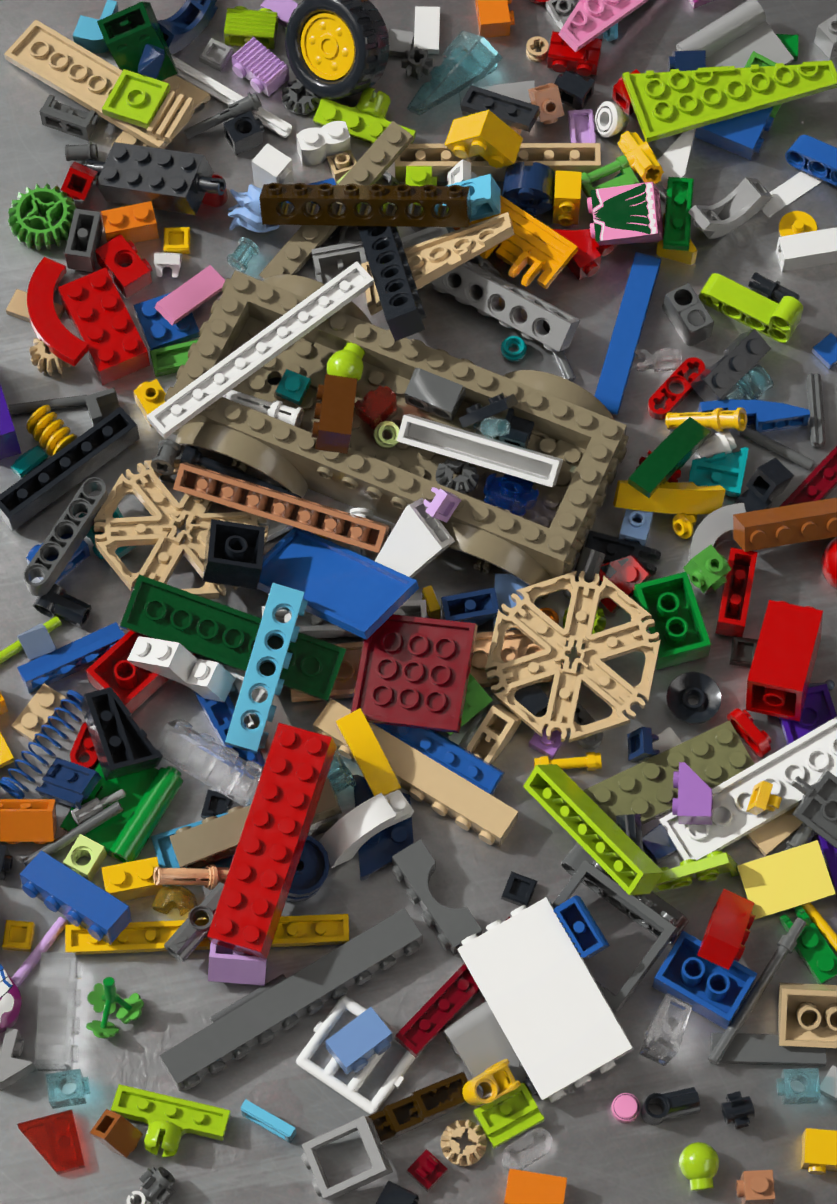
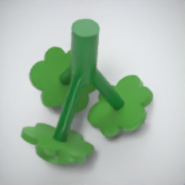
M106 977L103 980V985L101 983L95 984L93 987L94 991L87 995V1001L94 1005L93 1010L96 1013L103 1011L102 1021L93 1020L92 1023L86 1024V1028L93 1031V1034L99 1038L114 1037L116 1033H119V1028L114 1027L115 1025L112 1022H108L109 1014L116 1010L117 1003L121 1007L118 1009L116 1017L124 1024H128L131 1020H137L144 1006V1001L137 993L132 994L129 999L123 1000L116 993L115 980L112 977Z

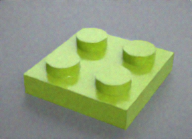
M123 69L102 107L103 115L147 129L171 90L169 83Z

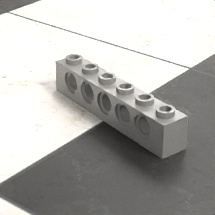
M470 261L430 282L437 291L456 296V301L465 305L471 304L478 308L477 311L480 314L499 319V323L504 327L515 328L521 331L523 337L542 342L544 348L552 352H560L569 348L580 323V320ZM456 273H457V274L460 276V278H461V284H460V285L457 284V282H456V280H455V275H456ZM478 285L483 289L482 297L477 292ZM500 297L505 301V308H502L499 304ZM521 309L527 312V320L522 318ZM544 320L547 321L550 326L549 332L545 331L543 327Z

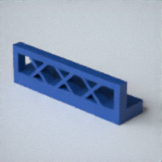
M117 622L17 667L18 672L29 694L39 690L44 683L50 685L91 666L125 634L123 630H120Z

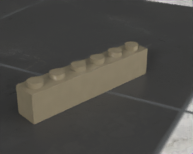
M328 776L312 824L342 813ZM251 805L234 807L226 815L208 817L200 825L192 828L191 826L182 827L175 832L176 834L169 836L180 868H202L233 856Z

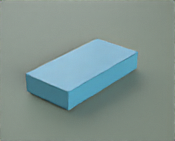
M245 1099L240 1107L243 1117L288 1143L292 1142L296 1136L295 1127Z

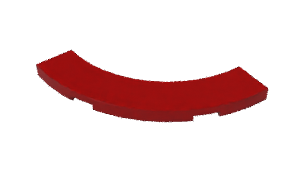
M44 257L33 272L28 286L27 308L29 320L38 339L43 341L55 356L75 367L89 351V344L67 330L58 318L54 308V295L58 284L67 273L66 266Z

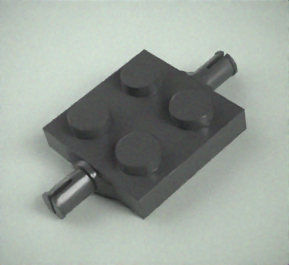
M825 770L818 781L810 786L800 776H797L794 779L797 782L793 781L791 786L804 795L801 803L792 815L837 849V777L830 771Z

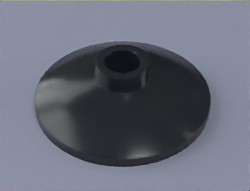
M687 672L677 676L670 683L666 694V702L670 712L678 720L687 724H702L711 720L717 714L721 705V692L716 682L709 676L699 672ZM690 698H695L698 701V703L696 705L689 704L688 700Z

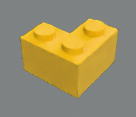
M486 110L454 119L445 146L456 157L461 159L480 155L488 161L489 165L497 169L515 164L523 138L493 112Z

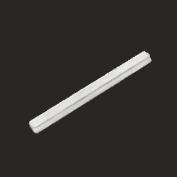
M172 56L179 73L176 75L206 91L227 105L244 98ZM259 107L257 112L255 110L251 111L254 118H259L264 127L283 138L290 135L292 131L291 124L262 107Z

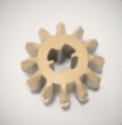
M34 338V346L30 347L29 352L32 356V365L37 366L40 373L47 370L48 375L51 376L57 370L62 375V367L70 368L71 365L55 356L43 341Z

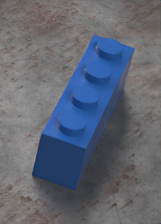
M42 850L20 873L22 889L29 897H37L53 912L59 911L66 916L71 924L77 927L79 925L82 926L98 941L102 939L111 945L132 921L128 905Z

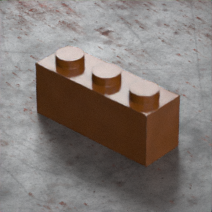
M325 374L324 385L318 384L316 400L321 401V403H316L314 419H319V422L314 421L311 436L312 438H317L315 449L348 454L357 379Z

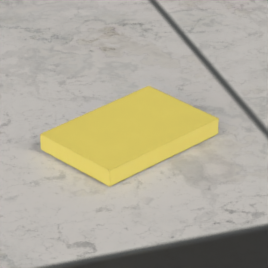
M818 840L737 866L747 899L754 902L752 914L756 915L754 920L836 895Z

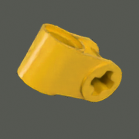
M504 1059L493 1064L483 1073L465 1083L462 1092L465 1101L475 1106L487 1104L521 1086L520 1081L515 1080L508 1066L509 1060ZM478 1085L483 1089L482 1098L477 1094Z

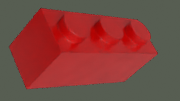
M731 547L728 565L732 570L725 576L727 582L723 586L715 634L743 637L758 552H744L743 549Z
M723 889L713 908L697 956L729 970L734 960L739 962L746 947L744 945L750 934L749 929L756 916L751 913L754 902Z

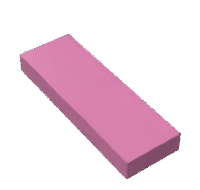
M209 265L158 301L154 308L173 326L222 291L225 279Z

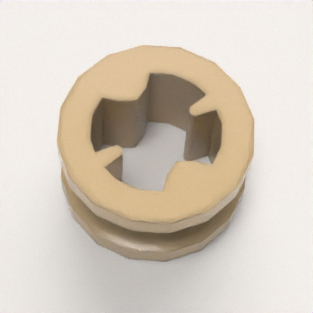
M540 36L530 38L526 44L528 59L533 62L544 61L548 56L549 44L547 40ZM539 46L541 52H536V49L533 50V48Z

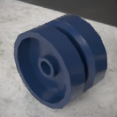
M307 836L298 863V869L302 870H296L286 901H306L316 895L328 876L330 867L328 853L323 845L312 836Z

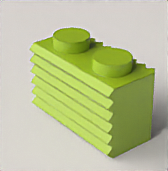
M243 6L227 8L224 29L225 45L243 47L249 40L255 37L267 49H275L278 28L277 12H273L268 8L260 10H248Z

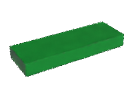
M668 177L663 249L689 251L691 215L688 212L692 208L694 179Z

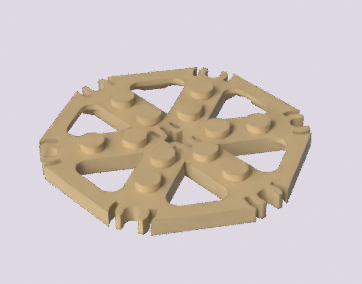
M175 459V469L172 474L178 473L180 459ZM152 460L144 461V465L142 463L137 464L139 474H133L127 469L126 478L123 473L120 475L107 500L94 519V532L104 533L95 535V544L98 551L132 592L139 574L167 584L183 555L203 578L206 539L211 519L260 526L258 524L267 523V518L245 511L207 513L213 502L187 493L184 494L182 500L178 503L160 481L159 477L163 474L154 471L151 467ZM127 494H133L152 516L113 518L112 515L122 498ZM186 522V530H182L177 535V528H180ZM261 526L265 527V544L268 539V526ZM155 545L138 573L130 572L115 553L116 549L121 546ZM205 582L201 588L181 589L206 599H219V595L223 597L226 595L224 585Z
M577 571L516 590L517 594L513 593L511 595V599L516 603V606L509 608L503 603L501 608L506 615L502 614L498 609L485 671L488 672L486 674L488 680L492 678L499 679L497 685L491 686L492 693H495L494 697L541 737L544 728L547 727L546 737L549 740L551 739L552 732L555 730L562 733L561 742H565L567 732L570 731V743L628 724L630 719L634 720L636 718L635 712L630 709L631 706L639 705L644 709L645 702L642 698L649 702L660 647V640L657 641L659 633L649 634L646 631L647 628L655 626L654 619H652L650 613L605 576H603L601 586H598L600 582L599 574H595L593 582H586L584 580L585 571H581L579 574L578 582L575 581ZM560 590L570 592L571 599L564 629L534 605L537 598ZM603 598L612 599L631 616V622L592 634L598 603ZM510 628H517L542 649V651L508 662H504L501 659L505 634ZM576 643L577 655L581 657L575 658L572 668L569 669V657L565 655L571 654ZM635 651L642 652L646 660L640 684L634 687L608 667L604 661ZM554 678L547 712L544 716H534L515 699L514 695L518 689ZM582 683L612 708L610 717L587 725L576 723L575 713Z

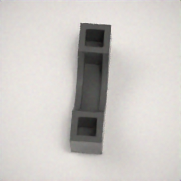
M421 839L392 856L393 867H391L393 875L399 882L404 881L408 887L406 893L414 905L417 903L424 911L421 913L424 921L429 927H435L439 933L437 939L444 950L449 949L454 956L459 953L457 949L463 946L462 940L473 934L477 936L482 935L481 927L467 907L449 908L437 902L431 895L428 883L436 870V861Z

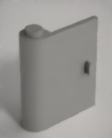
M747 0L676 45L677 51L706 50V67L735 66V68H744L753 51L775 63L788 65L794 61L793 56L766 22L765 12L757 0Z
M487 1001L442 1030L447 1043L461 1057L473 1078L483 1073L493 1064L508 1059L510 1062L508 1066L515 1080H519L520 1083L526 1080L528 1074L523 1065L520 1064L519 1058Z

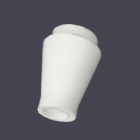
M725 429L709 437L696 452L699 458H710L715 454L723 452L725 454L732 453V450L737 448L730 431Z

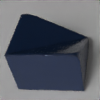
M146 44L138 65V73L154 79L158 78L165 58L164 49Z
M659 824L642 837L643 845L649 851L650 859L656 865H659L677 851L662 824Z

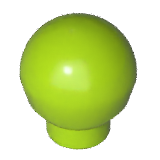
M346 343L343 350L335 352L329 358L326 368L327 374L355 378L358 382L362 377L364 369L362 358L365 355V351L355 343Z
M702 1142L688 1145L681 1152L679 1166L682 1174L686 1179L690 1180L691 1191L714 1188L713 1177L719 1169L717 1152L713 1147Z

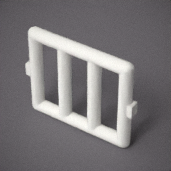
M342 996L323 1023L319 1021L313 1029L315 1034L298 1056L296 1063L299 1067L372 1115L380 1110L394 1088L399 1089L404 1081L403 1075L413 1063L415 1057L408 1050L372 1101L357 1091L384 1053L381 1055L375 1053L367 1059L368 1064L355 1074L348 1085L334 1076L340 1066L333 1057L325 1069L311 1061L312 1056L346 1009L357 1017L367 1010L348 996ZM382 1020L385 1023V1025L389 1028V1030L392 1032V1041L390 1043L394 1041L400 1046H402L399 1042H397L394 1039L395 1035L399 1031L387 1022H385L384 1020Z

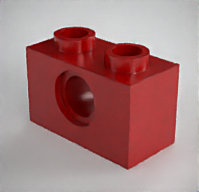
M121 234L95 250L97 263L102 269L107 268L114 284L126 299L152 283L151 272L153 270L149 262L145 258L141 260L137 255L138 251L131 240L126 241ZM125 263L131 264V265L128 266V267H122V266H121V265H123V264H125Z

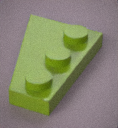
M715 851L707 854V858L698 861L696 859L684 860L680 862L678 867L671 869L669 867H661L660 869L664 873L656 883L653 891L656 893L686 887L693 883V879L706 882L715 881L719 874L728 872L731 873V877L740 876L737 868L738 864L727 852Z

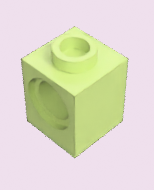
M80 834L63 864L91 882L106 858L107 853L103 845ZM83 856L91 858L87 865L81 866L77 864L78 859Z

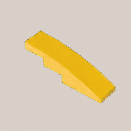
M618 480L613 505L618 508L647 512L710 514L722 507L726 490L721 485L697 486L693 482L669 483L667 481L665 484L662 483L653 495L648 498L628 484V480Z

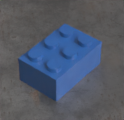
M682 931L654 977L652 987L726 1030L753 986L757 973L735 960L729 970L697 956L702 941Z

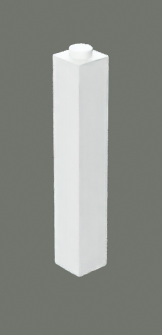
M837 227L779 237L776 251L782 272L837 263Z

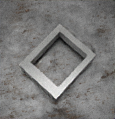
M365 1115L302 1144L305 1152L302 1153V1159L307 1169H312L315 1180L312 1181L313 1187L319 1197L322 1196L323 1199L329 1201L393 1172L373 1121ZM358 1131L373 1168L330 1187L316 1149Z

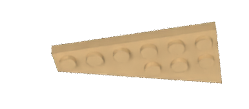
M509 213L495 216L470 225L468 228H461L405 248L404 251L417 290L515 235ZM362 263L361 266L373 278L369 263ZM374 283L365 291L367 306L371 316L383 310Z

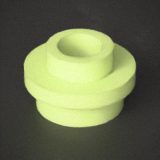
M391 421L381 422L374 430V439L379 446L391 448L398 443L397 437L400 429ZM384 430L390 432L391 437L389 440L383 438L382 433Z

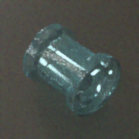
M241 237L238 241L239 245L233 254L227 256V262L233 268L245 272L248 268V262L253 255L259 253L260 249L250 239Z

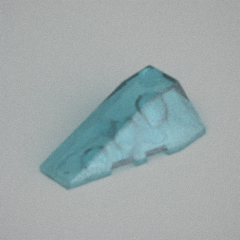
M462 30L443 52L442 56L445 59L439 67L434 66L430 72L432 74L430 82L424 83L420 87L407 109L412 113L422 115L495 71L498 66L497 63L502 59L501 55L484 37Z

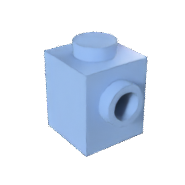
M626 509L619 538L638 542L645 546L652 523L653 512Z

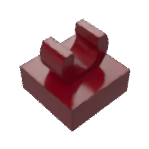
M427 1149L407 1169V1173L427 1192L448 1171V1168Z

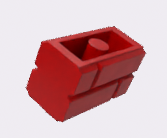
M552 31L547 68H552L553 71L559 73L565 71L577 72L578 75L585 77L597 75L602 39L595 38L575 52L558 35L559 32Z

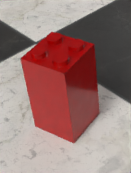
M769 600L747 679V711L800 722L821 641L823 610L810 606L793 605L785 601Z

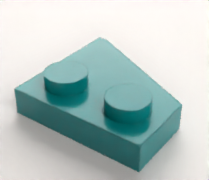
M744 447L740 448L738 452L730 454L723 452L715 454L710 458L702 457L692 460L688 482H693L697 486L721 485L726 490L725 495L738 498L741 494L749 448Z

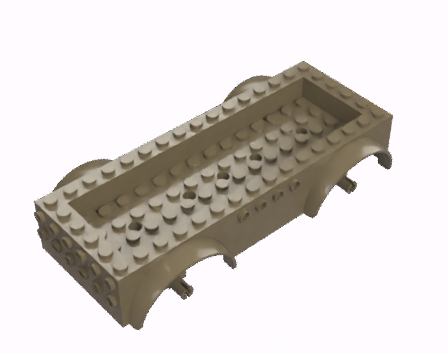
M235 270L231 279L227 278L222 287L223 294L219 300L216 299L211 308L212 315L208 322H203L199 331L200 337L197 343H192L188 351L186 364H182L179 367L176 375L177 381L174 387L170 386L164 399L165 402L325 284L307 277L288 274L271 276L261 281ZM352 301L232 389L272 403L279 400L282 401L283 405L295 409L298 407L303 408L304 414L300 427L221 397L172 433L177 435L175 442L180 446L201 447L233 458L234 460L230 467L246 473L248 466L302 498L307 490L310 489L354 508L369 509L373 512L374 516L394 524L398 522L404 509L409 504L421 498L432 502L436 496L431 491L432 487L455 494L461 499V502L447 523L440 520L455 540L448 548L477 557L473 567L479 572L483 568L482 573L489 574L493 564L519 578L529 586L572 572L577 554L581 552L586 541L585 537L594 525L596 513L604 503L607 495L606 491L609 485H612L618 465L622 463L626 455V445L629 436L626 435V424L615 421L609 410L595 396L565 378L535 370H518L502 376L476 366L468 359L453 357L443 349L428 347L417 339L403 338L395 342L390 329L385 330L372 325L368 317ZM346 343H355L365 351V355L362 358L364 367L362 377L357 382L348 454L315 449L317 438H312L311 436L314 421L319 422V419H314L316 403H321V401L316 400L318 384L324 385L329 358L335 352L343 350ZM415 368L423 369L463 385L459 395H461L465 387L466 396L453 421L405 403L404 393ZM286 369L310 378L311 384L301 405L276 396L275 391L278 385H271L268 381L272 378L282 379ZM503 393L504 397L514 394L518 404L511 407L514 409L515 416L534 422V429L527 449L563 459L556 486L554 487L529 480L520 484L515 483L512 480V475L469 463L470 466L476 467L479 480L474 490L463 494L440 485L436 481L435 475L439 463L443 464L447 458L454 461L455 458L398 442L391 448H383L376 443L374 430L379 423L384 421H391L400 429L403 416L411 414L499 440L508 409L464 428L459 418L467 414L466 408L481 403L483 407L490 404L489 398ZM384 430L382 436L384 439L389 440L391 434L389 431ZM462 473L453 474V479L459 475L462 476ZM550 594L542 596L541 599H547Z

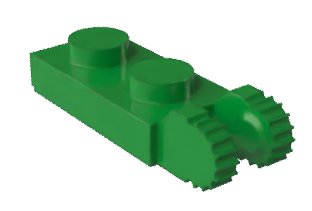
M795 907L796 917L803 919L807 923L796 940L795 950L817 983L824 984L837 976V957L814 922L811 923L810 917L803 907ZM783 914L779 917V920L788 933L793 923L786 914Z

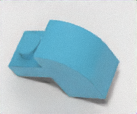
M107 0L100 19L119 12L117 1ZM80 15L73 33V41L93 54L108 52L109 49L97 23L98 19Z

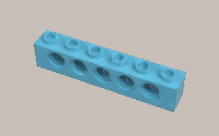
M272 583L225 745L257 754L259 748H265L269 734L264 732L267 721L272 722L277 706L272 705L274 695L280 696L284 680L280 679L282 668L288 669L292 653L287 651L290 642L296 643L300 627L295 625L298 615L304 616L308 601L303 599L305 592ZM279 610H287L291 614V619L287 623H280L276 620L275 614ZM272 636H278L283 640V646L277 650L271 649L267 644L268 639ZM265 662H270L275 666L276 670L273 675L264 676L259 670L260 666ZM256 689H263L267 692L268 697L264 702L258 703L252 699V692ZM249 715H254L258 717L260 724L255 729H248L243 723L244 719Z

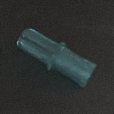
M488 417L479 421L478 424H474L473 429L476 430V434L487 438H495L507 435L510 425L505 419Z

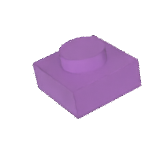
M545 727L542 737L535 732L529 742V747L553 759L563 743L561 742L562 733L558 730L553 731L549 740L546 737L547 727Z

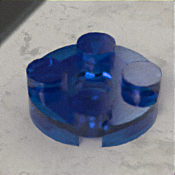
M497 473L487 477L484 486L485 503L509 510L517 516L525 515L526 510L535 507L539 491L538 488L536 491L532 488L533 482L505 473L504 477H496Z

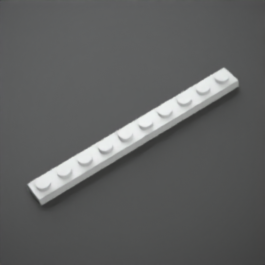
M356 261L148 414L147 420L164 439L374 285V279Z

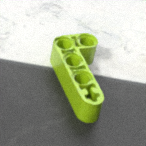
M717 273L711 274L698 295L701 302L708 307L752 329H756V331L780 343H787L801 321L803 305L794 297L784 296L778 304Z

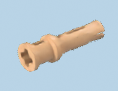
M209 864L205 868L156 867L153 880L156 885H204L205 888L213 890L219 882L225 884L230 867H216L214 864Z

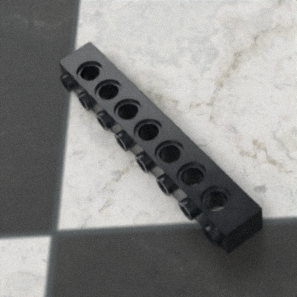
M357 226L382 309L395 342L425 330L422 319L427 317L403 249L404 246L399 236L398 228L393 226Z

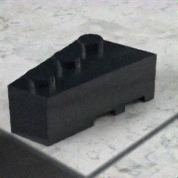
M111 687L84 694L80 707L105 781L158 767L163 755L159 750L155 749L147 738L145 731L139 728L131 717L130 711Z

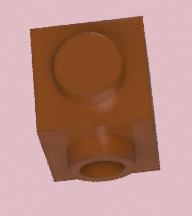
M108 1109L104 1111L90 1131V1134L109 1150L125 1158L136 1149L139 1140L143 1136V1133L122 1115Z

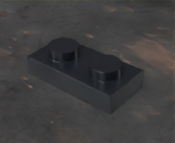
M501 393L489 398L490 404L482 407L481 403H477L466 408L467 414L459 418L462 427H467L518 404L515 395L511 394L504 397V394Z

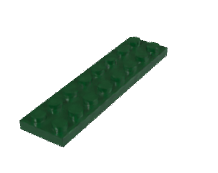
M139 574L120 627L149 638L180 643L193 654L246 672L262 618ZM299 632L296 643L290 642L287 652L292 653L288 669L282 668L280 679L284 680L283 686L328 702L346 649ZM272 636L268 639L267 644L271 649L277 650L283 646V640L278 636ZM270 662L263 663L259 668L264 676H271L276 670L275 666Z

